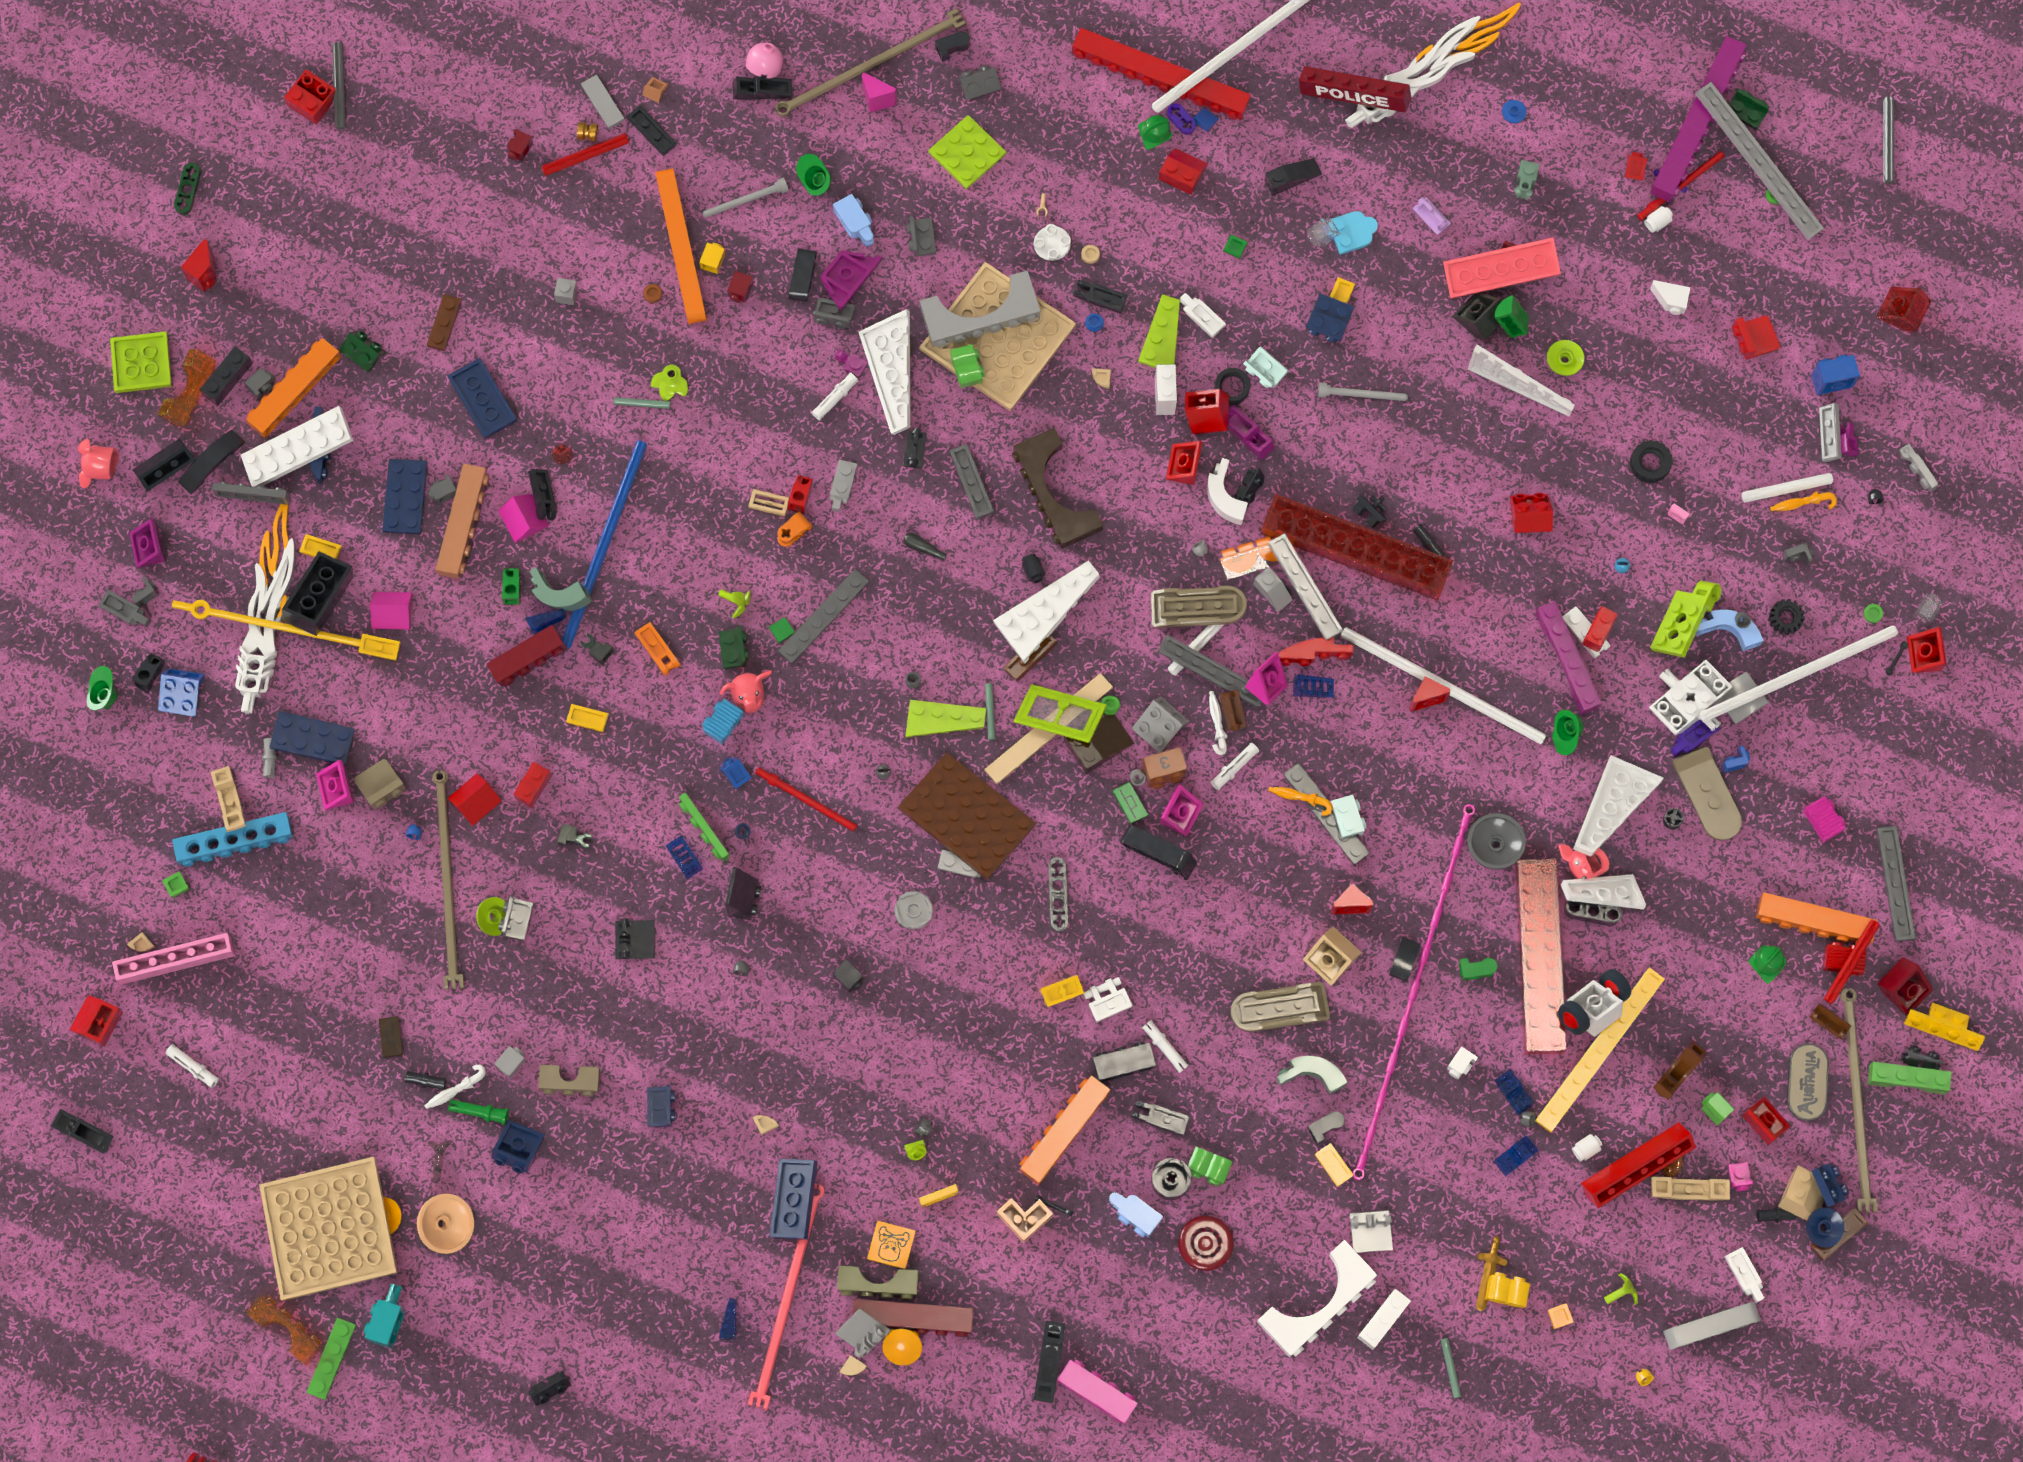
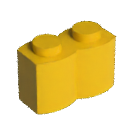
M1495 1272V1275L1489 1276L1485 1300L1519 1308L1526 1307L1530 1283L1525 1282L1526 1279L1520 1277L1509 1279L1506 1278V1274Z

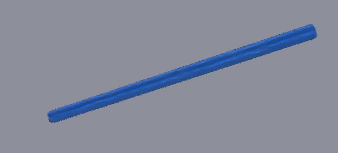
M638 440L636 442L583 585L590 595L647 447L643 441ZM586 606L572 612L562 638L568 649L572 646Z

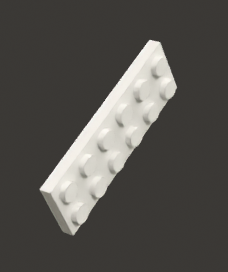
M337 406L241 454V458L251 486H264L354 440L344 412L340 406Z

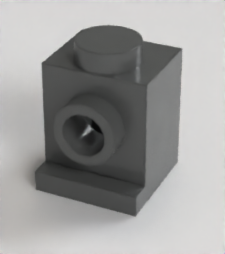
M260 368L244 383L247 389L260 401L262 399L261 395L268 393L272 389L273 381L276 378L270 371L265 372Z
M448 474L445 475V480L434 482L429 487L430 490L427 491L431 501L435 500L438 505L454 498L456 494V488Z

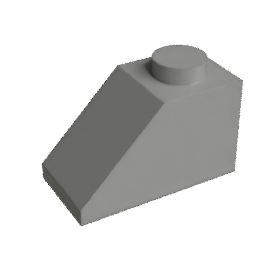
M1269 567L1254 579L1253 585L1278 612L1293 600L1283 582Z

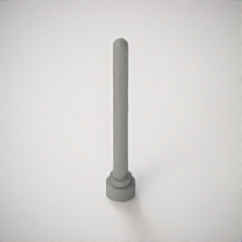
M783 177L770 187L703 211V216L707 218L775 192L786 193L789 189Z
M1319 382L1318 397L1326 398V396L1341 395L1406 401L1408 399V395L1404 393L1336 388Z

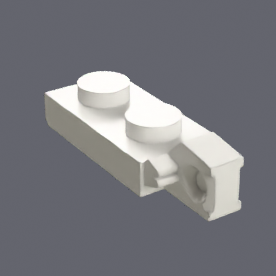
M1186 293L1180 297V302L1185 306L1183 310L1212 339L1226 326L1225 322L1200 299H1191Z
M1743 1247L1726 1255L1724 1258L1743 1292L1747 1296L1751 1294L1755 1303L1764 1299L1760 1291L1763 1288L1762 1281Z

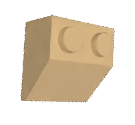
M1332 927L1323 934L1303 960L1332 986L1362 952L1335 927Z
M1799 1165L1790 1176L1778 1207L1805 1220H1808L1812 1212L1821 1208L1824 1202V1198L1811 1171Z

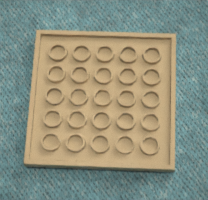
M985 262L948 310L956 315L969 318L981 317L994 312L1005 302L1011 288L1010 278ZM1036 296L1040 308V318L1035 322H1023L1013 328L1005 327L996 333L987 332L978 338L969 337L960 343L951 342L942 348H932L928 335L919 347V350L956 374L950 350L972 344L973 348L978 350L980 359L977 362L979 366H983L985 377H982V383L972 386L1011 412L1076 327V323Z
M375 1157L259 1184L281 1301L398 1273Z

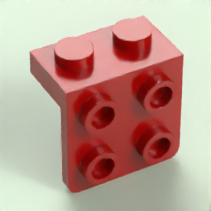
M1764 315L1746 322L1743 317L1735 320L1732 331L1738 340L1740 352L1744 355L1745 360L1776 351L1780 348L1779 341L1768 316Z

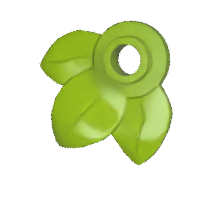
M667 365L663 372L655 374L651 381V387L659 388L663 401L670 400L675 393L686 396L688 391L687 381L681 377V371L676 365ZM673 370L675 376L669 377L668 372Z

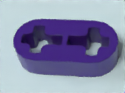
M1171 104L1167 109L1169 120L1182 134H1192L1196 126L1194 119L1180 104ZM1172 110H1179L1178 115L1180 116V118L1176 114L1171 115ZM1182 121H1184L1186 124L1191 123V129H1184V123Z

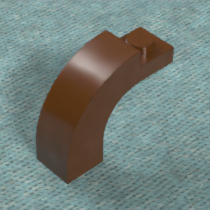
M1692 1041L1653 1088L1661 1097L1669 1100L1708 1053L1696 1042Z

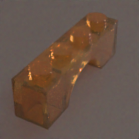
M189 349L182 363L187 376L186 388L176 398H165L157 415L172 425L184 426L189 421L190 413L198 402V397L201 393L200 388L214 370L216 360L199 349Z
M261 1294L245 1313L261 1327L269 1324H282L286 1326L292 1338L289 1352L307 1366L321 1351L322 1347L319 1345L321 1341L314 1334L311 1336L307 1335L304 1332L307 1328L299 1321L294 1323L289 1318L292 1315L284 1308L280 1311L275 1306L277 1302L268 1295L265 1298Z

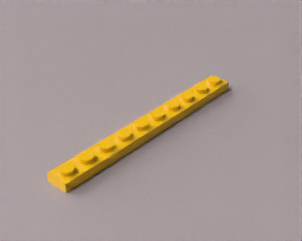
M1650 967L1647 969L1631 991V996L1623 1002L1621 1017L1598 1035L1535 1122L1550 1133L1553 1131L1665 978Z

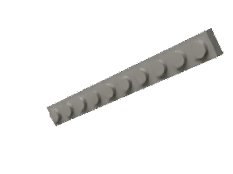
M1712 82L1697 91L1695 95L1805 238L1809 240L1823 230V226Z

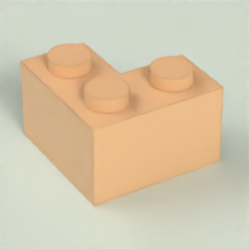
M1012 1198L997 1211L999 1218L1023 1244L1053 1217V1213L1040 1199L1026 1212Z

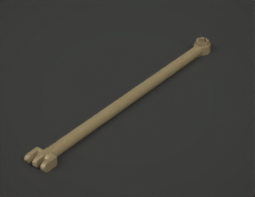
M954 9L947 13L949 19L790 101L778 102L776 104V113L779 117H787L790 111L855 78L863 72L886 62L951 27L958 30L967 25L965 20L958 23V21L963 19V16L961 14L958 15L960 13L958 9ZM785 108L787 111L781 113L780 109Z
M437 770L432 778L436 784L448 960V975L443 976L444 990H449L448 982L452 983V989H456V981H459L460 988H464L463 974H458L446 796L448 775L445 771L441 770L440 773L443 775V779L437 780L439 775Z
M1846 988L1841 992L1840 999L1844 1003L1845 1020L1851 1025L1847 1032L1861 1190V1199H1856V1205L1859 1213H1862V1205L1865 1207V1213H1870V1205H1872L1873 1213H1877V1198H1871L1854 1011V1001L1857 998V994L1852 988H1849V990ZM1848 991L1852 994V998H1847L1846 993Z

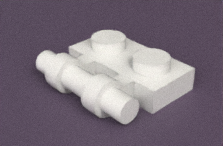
M1119 977L1113 980L1110 978L1104 984L1097 987L1094 985L1089 988L1090 990L1084 992L1085 999L1093 997L1095 1000L1089 1003V1008L1096 1023L1132 1007L1125 989L1117 991L1115 988L1121 984ZM1107 990L1110 991L1111 994L1103 998L1099 995Z

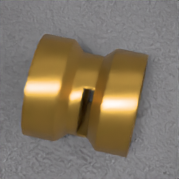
M579 122L577 140L589 139L591 142H596L597 138L595 136L596 133L598 134V124L592 123L588 125L585 122Z

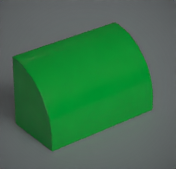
M1513 295L1507 297L1498 305L1495 311V319L1510 338L1528 334L1529 315Z

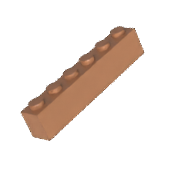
M463 463L435 569L437 575L460 579L461 574L465 573V557L470 555L471 546L469 542L470 539H474L476 528H473L474 523L480 517L479 504L484 502L485 493L483 489L489 483L490 476L487 475L486 468Z

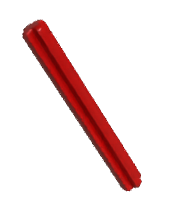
M624 133L542 165L543 174L545 176L626 145L629 143V139Z
M1871 920L1825 995L1824 1000L1833 1004L1878 930L1880 924L1877 921Z

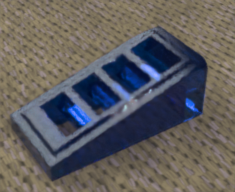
M564 609L529 616L525 620L531 632L535 635L545 628L566 619L567 615Z
M1297 674L1293 681V696L1333 698L1334 679ZM1308 682H1311V690H1308ZM1316 683H1319V691H1316ZM1324 683H1327V692H1323Z
M682 835L665 845L686 879L703 870ZM681 844L684 845L682 848L678 849L675 852L672 850ZM687 850V853L679 858L677 857V855ZM689 857L692 858L691 860L687 861L682 865V861L686 860Z
M729 1298L719 1334L720 1340L736 1339V1301L734 1298Z

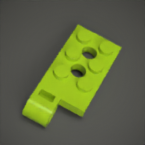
M1701 580L1697 583L1693 593L1677 590L1650 648L1655 652L1685 658L1706 611L1711 612L1715 602L1721 596L1720 584ZM1682 617H1686L1685 621L1679 623ZM1679 633L1676 638L1671 639L1674 634Z

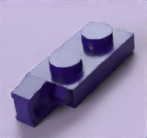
M1698 720L1675 740L1677 744L1671 748L1670 752L1674 757L1683 751L1687 754L1718 732L1720 727H1715V730L1711 731L1704 722Z

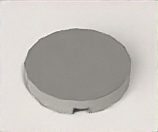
M917 891L901 895L894 908L898 923L904 928L911 930L921 929L926 926L933 914L932 903L929 898Z

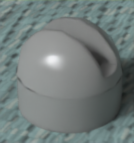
M1204 540L1195 543L1191 547L1195 555L1202 557L1208 551Z
M1135 769L1130 773V780L1133 785L1140 786L1146 781V776L1142 770Z

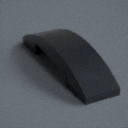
M233 430L228 431L197 457L181 476L178 483L192 495L205 482L204 479L230 454L233 455L245 441Z
M1046 1320L1033 1400L1053 1403L1065 1323Z

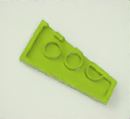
M1162 294L1138 363L1156 368V365H1174L1180 300Z
M910 700L905 737L984 728L986 708Z

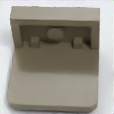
M382 759L354 778V782L373 810L383 807L389 800L400 796L406 790L403 782L386 759Z

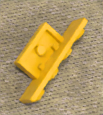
M1933 1002L1928 1015L1910 1010L1904 1022L1907 1026L1976 1051L1980 1049L1985 1039V1036L1967 1030L1968 1015Z

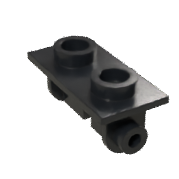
M914 428L913 431L908 430L903 467L922 469L927 433L921 432L920 428Z
M1251 468V470L1247 471L1242 481L1247 486L1240 485L1234 495L1235 499L1247 502V508L1255 500L1258 488L1264 484L1265 476L1260 468L1257 470Z
M1910 1045V1047L1904 1046L1907 1053H1903L1901 1056V1060L1905 1064L1918 1067L1919 1062L1922 1061L1921 1068L1940 1070L1941 1065L1938 1063H1944L1943 1059L1940 1058V1054L1929 1051V1053L1922 1052L1921 1048L1915 1045Z
M558 1371L546 1378L549 1385L546 1386L541 1381L531 1387V1390L528 1392L536 1406L547 1403L551 1397L564 1393L571 1386L563 1371L560 1373Z

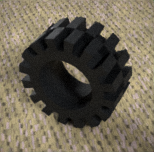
M1782 599L1772 607L1768 620L1771 622L1770 626L1774 627L1773 630L1775 632L1779 631L1781 635L1783 633L1789 635L1790 633L1794 634L1800 629L1804 623L1805 616L1803 615L1805 612L1801 610V605H1796L1797 601L1791 602V599L1787 601ZM1782 611L1791 612L1794 618L1793 622L1789 624L1783 623L1779 617Z

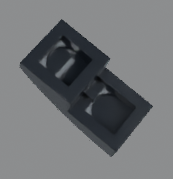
M1402 938L1389 973L1390 976L1408 981L1421 943Z

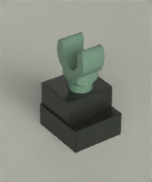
M562 824L558 846L566 847L567 843L574 845L577 842L582 847L589 848V844H585L583 840L585 838L592 839V836L590 834L577 835L578 828Z

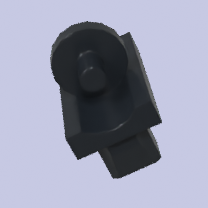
M1360 495L1357 498L1358 502L1355 504L1353 511L1361 517L1368 510L1371 515L1365 522L1371 528L1384 523L1387 519L1377 508L1382 512L1386 509L1382 504L1385 498L1381 496L1377 499L1372 495L1369 498L1373 502L1371 504L1364 496Z

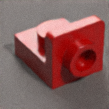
M1632 152V155L1627 154L1625 178L1644 179L1647 158L1643 157V153Z

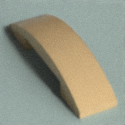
M227 766L212 771L211 776L219 798L226 831L230 832L245 827L244 813L230 767Z
M1651 1177L1652 1197L1730 1200V1180Z

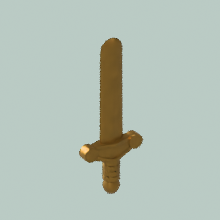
M1499 1236L1493 1238L1490 1253H1479L1477 1255L1478 1260L1486 1261L1476 1308L1479 1311L1485 1310L1488 1300H1485L1489 1276L1495 1275L1497 1264L1507 1265V1260L1497 1255L1500 1245Z

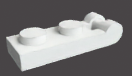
M1575 606L1563 616L1566 626L1582 643L1592 624ZM1605 640L1599 652L1586 646L1584 647L1593 658H1596L1602 650H1607L1610 644Z

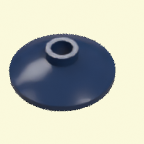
M1819 1208L1808 1217L1806 1232L1811 1242L1815 1245L1825 1248L1831 1247L1842 1238L1844 1223L1841 1216L1835 1210ZM1821 1224H1824L1823 1231L1820 1230Z

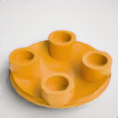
M892 1329L884 1338L882 1349L885 1357L890 1362L896 1365H909L920 1357L922 1342L919 1334L915 1331Z

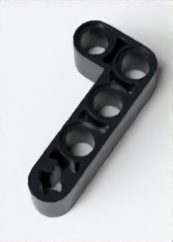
M1132 825L1128 826L1120 840L1123 846L1171 868L1175 875L1183 876L1184 880L1189 879L1197 865L1193 855L1188 851Z

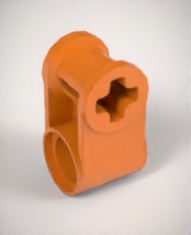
M797 512L778 529V543L784 547L792 545L800 537L804 536V532L810 531L813 525L801 512Z

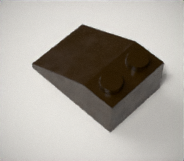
M1115 714L1101 718L1090 743L1069 737L1065 739V744L1086 774L1134 745V742Z

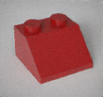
M1174 148L1159 171V180L1192 195L1208 163Z
M203 239L181 266L186 279L204 292L207 289H211L216 282L214 254L206 239Z

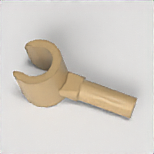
M1044 193L1041 195V204L1036 214L1038 217L1039 211L1043 210L1045 211L1046 218L1048 212L1045 208L1046 194Z

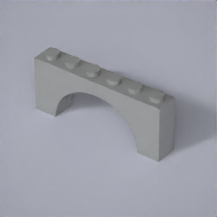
M1028 271L1010 275L1011 288L1007 299L997 310L985 316L969 318L956 315L943 306L938 296L920 300V309L932 348H942L951 342L960 343L969 337L978 338L987 332L996 333L1005 327L1013 328L1023 322L1031 323L1040 318V308Z

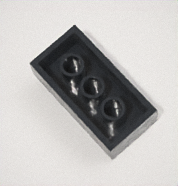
M318 551L282 608V621L317 636L353 579V566Z

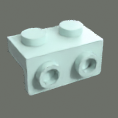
M1262 346L1256 350L1248 361L1243 363L1246 366L1245 370L1252 376H1258L1260 378L1259 382L1266 388H1275L1289 372L1286 367Z
M1353 795L1332 800L1333 813L1342 839L1357 834L1359 836L1363 835L1366 823L1363 817L1360 818L1358 812L1360 811V804L1358 800H1355Z

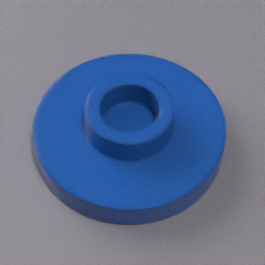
M1518 100L1507 101L1502 107V116L1510 123H1519L1526 116V107Z

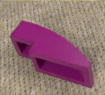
M1234 405L1229 408L1228 428L1260 460L1264 459L1275 449L1273 440L1265 435L1255 422Z

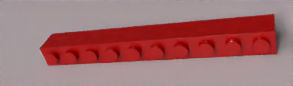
M1080 28L1072 45V53L1076 58L1091 60L1092 64L1106 66L1114 73L1121 72L1129 79H1139L1147 86L1154 85L1159 87V90L1164 93L1169 92L1194 73L1083 28ZM1206 77L1179 98L1192 100L1197 106L1205 105L1210 107V110L1215 113H1225L1230 119L1237 120L1238 118L1242 120L1250 102L1251 94Z

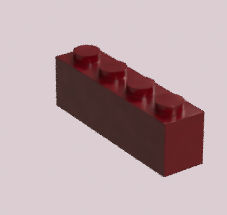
M551 625L486 664L496 682L500 686H508L514 682L515 678L529 674L531 672L530 669L535 666L544 665L547 659L552 656L557 657L561 655L567 646L557 629Z

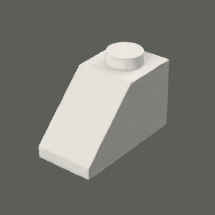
M1653 280L1650 290L1666 311H1670L1673 315L1684 314L1687 308L1690 287Z

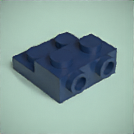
M1319 293L1306 325V329H1309L1308 333L1317 337L1319 334L1327 336L1325 340L1333 343L1341 342L1354 306Z
M508 1120L492 1150V1159L499 1166H504L505 1164L511 1166L512 1170L516 1173H528L545 1134Z
M1833 1162L1811 1171L1827 1207L1849 1198L1847 1195L1849 1194V1189L1845 1183H1842L1839 1177L1841 1176L1840 1169Z

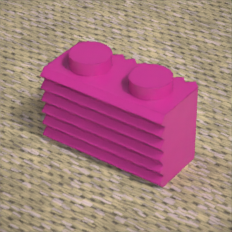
M1825 796L1808 805L1803 810L1823 843L1846 829L1844 819L1840 815L1837 816L1833 802L1830 799L1827 800Z

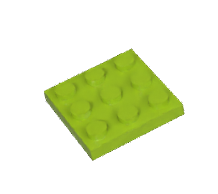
M969 115L928 150V153L966 190L1007 154Z
M166 331L110 338L115 393L172 387L168 334Z

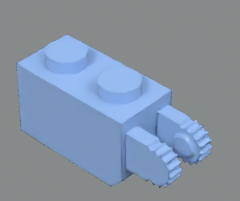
M850 194L834 203L833 211L849 236L855 239L859 237L865 246L873 245L872 219L868 213H864L861 209L863 206L858 198L855 199Z
M1114 1192L1109 1196L1111 1205L1118 1210V1220L1125 1225L1131 1224L1135 1227L1134 1232L1141 1237H1144V1235L1149 1237L1163 1219L1161 1214L1135 1195L1128 1196L1126 1199L1119 1195V1193Z

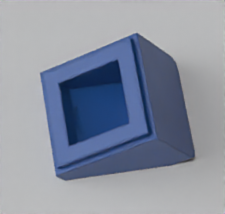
M1206 108L1202 109L1193 118L1195 124L1207 133L1219 120L1218 117Z

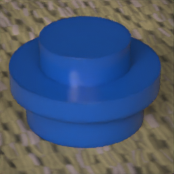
M1093 313L1087 316L1085 326L1089 331L1097 332L1103 328L1104 320L1101 315Z

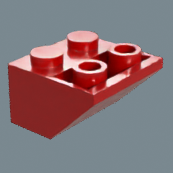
M306 69L284 96L287 106L317 125L329 110L336 88Z
M1221 389L1185 392V413L1192 434L1228 431L1229 395Z
M1535 493L1534 495L1516 494L1510 496L1514 533L1551 532L1553 530V509L1548 494Z
M88 995L69 1030L105 1047L123 1012L110 1003Z

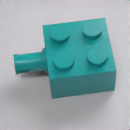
M390 1284L386 1300L378 1299L377 1304L374 1303L370 1311L372 1318L370 1323H366L363 1332L366 1334L365 1338L369 1342L393 1349L406 1312L401 1306L397 1305L403 1287Z

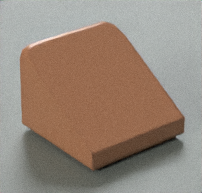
M652 77L644 86L642 96L659 103L669 84Z

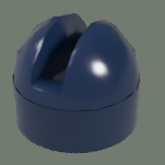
M741 823L735 828V835L739 839H746L751 833L750 827L745 823ZM742 827H744L745 830L742 833V836H740L739 833Z

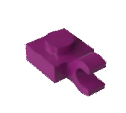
M838 349L834 355V359L845 364L843 370L852 373L857 378H860L868 365L867 360L853 352L849 357L845 352Z
M1847 422L1846 430L1845 426L1840 425V434H1842L1840 435L1841 453L1851 457L1859 455L1857 437L1854 436V424Z

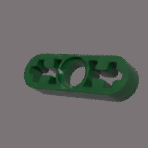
M195 163L186 164L182 171L174 202L175 210L180 215L189 214L193 207L201 171ZM194 168L196 173L192 174V181H190V175L187 171H191V169ZM185 186H192L193 189L190 193L186 194L183 192ZM184 197L186 198L185 203L188 207H184L183 210H181L179 205L183 204Z

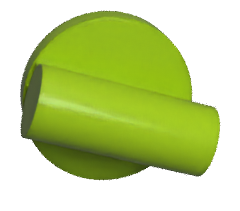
M923 1140L904 1145L907 1156L911 1160H919L926 1155Z

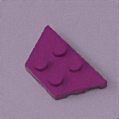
M841 250L823 272L820 281L840 311L844 309L876 269L882 257H866L863 253H851L850 251Z

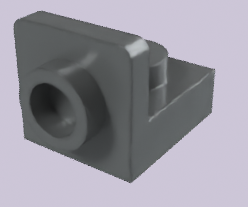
M1806 543L1786 549L1782 553L1784 561L1790 560L1791 562L1801 559L1802 555L1806 565H1809L1814 557L1812 549Z
M145 577L141 579L147 587L137 590L134 596L131 597L139 607H142L158 596L155 592L158 589L151 579L147 581Z

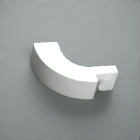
M1222 458L1221 463L1216 464L1214 474L1209 473L1207 484L1208 498L1214 510L1221 517L1232 523L1242 525L1248 503L1234 499L1226 492L1223 481L1229 460Z

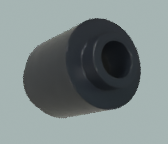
M1029 554L1023 557L1022 567L1028 581L1033 583L1042 581L1046 573L1040 558L1036 554Z

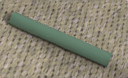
M614 397L613 401L614 405L670 409V401Z
M986 683L988 740H996L993 684Z
M1444 1338L1440 1341L1455 1399L1462 1396L1449 1340Z

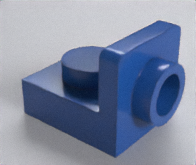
M1743 745L1737 749L1739 758L1732 756L1723 763L1724 773L1747 767L1750 755Z
M736 757L726 759L722 763L723 766L720 767V770L724 772L735 789L751 779L741 761Z

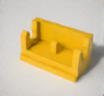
M1078 975L1039 989L1047 1007L1084 994Z

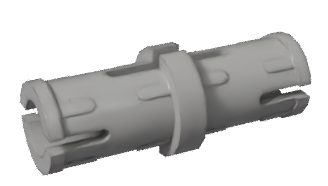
M272 738L263 739V778H267V776L268 778H275V761H277V756L275 755V750L269 747Z

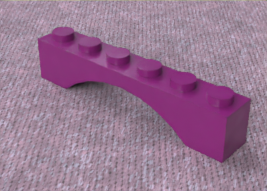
M1556 601L1538 607L1535 613L1561 662L1573 699L1581 716L1599 709L1602 703Z

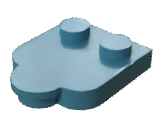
M1358 211L1327 220L1330 231H1334L1332 237L1339 255L1368 246L1372 241V234L1378 228V223L1374 218L1365 217L1363 213Z

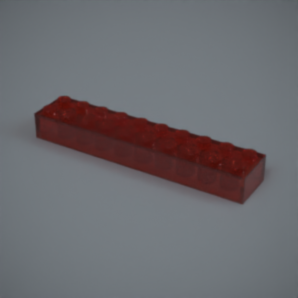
M1275 494L1261 530L1262 535L1272 539L1285 533L1292 546L1437 601L1440 598L1454 561Z
M1521 859L1515 863L1524 1055L1564 1054L1566 1051L1565 1027L1558 1016V1009L1564 1003L1557 862L1556 859Z

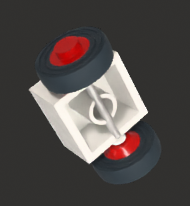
M1609 969L1600 976V984L1595 980L1591 981L1563 1003L1558 1009V1016L1564 1027L1575 1035H1581L1587 1031L1595 1037L1619 1019L1622 1013L1623 1002L1631 996V986L1623 974L1615 969Z

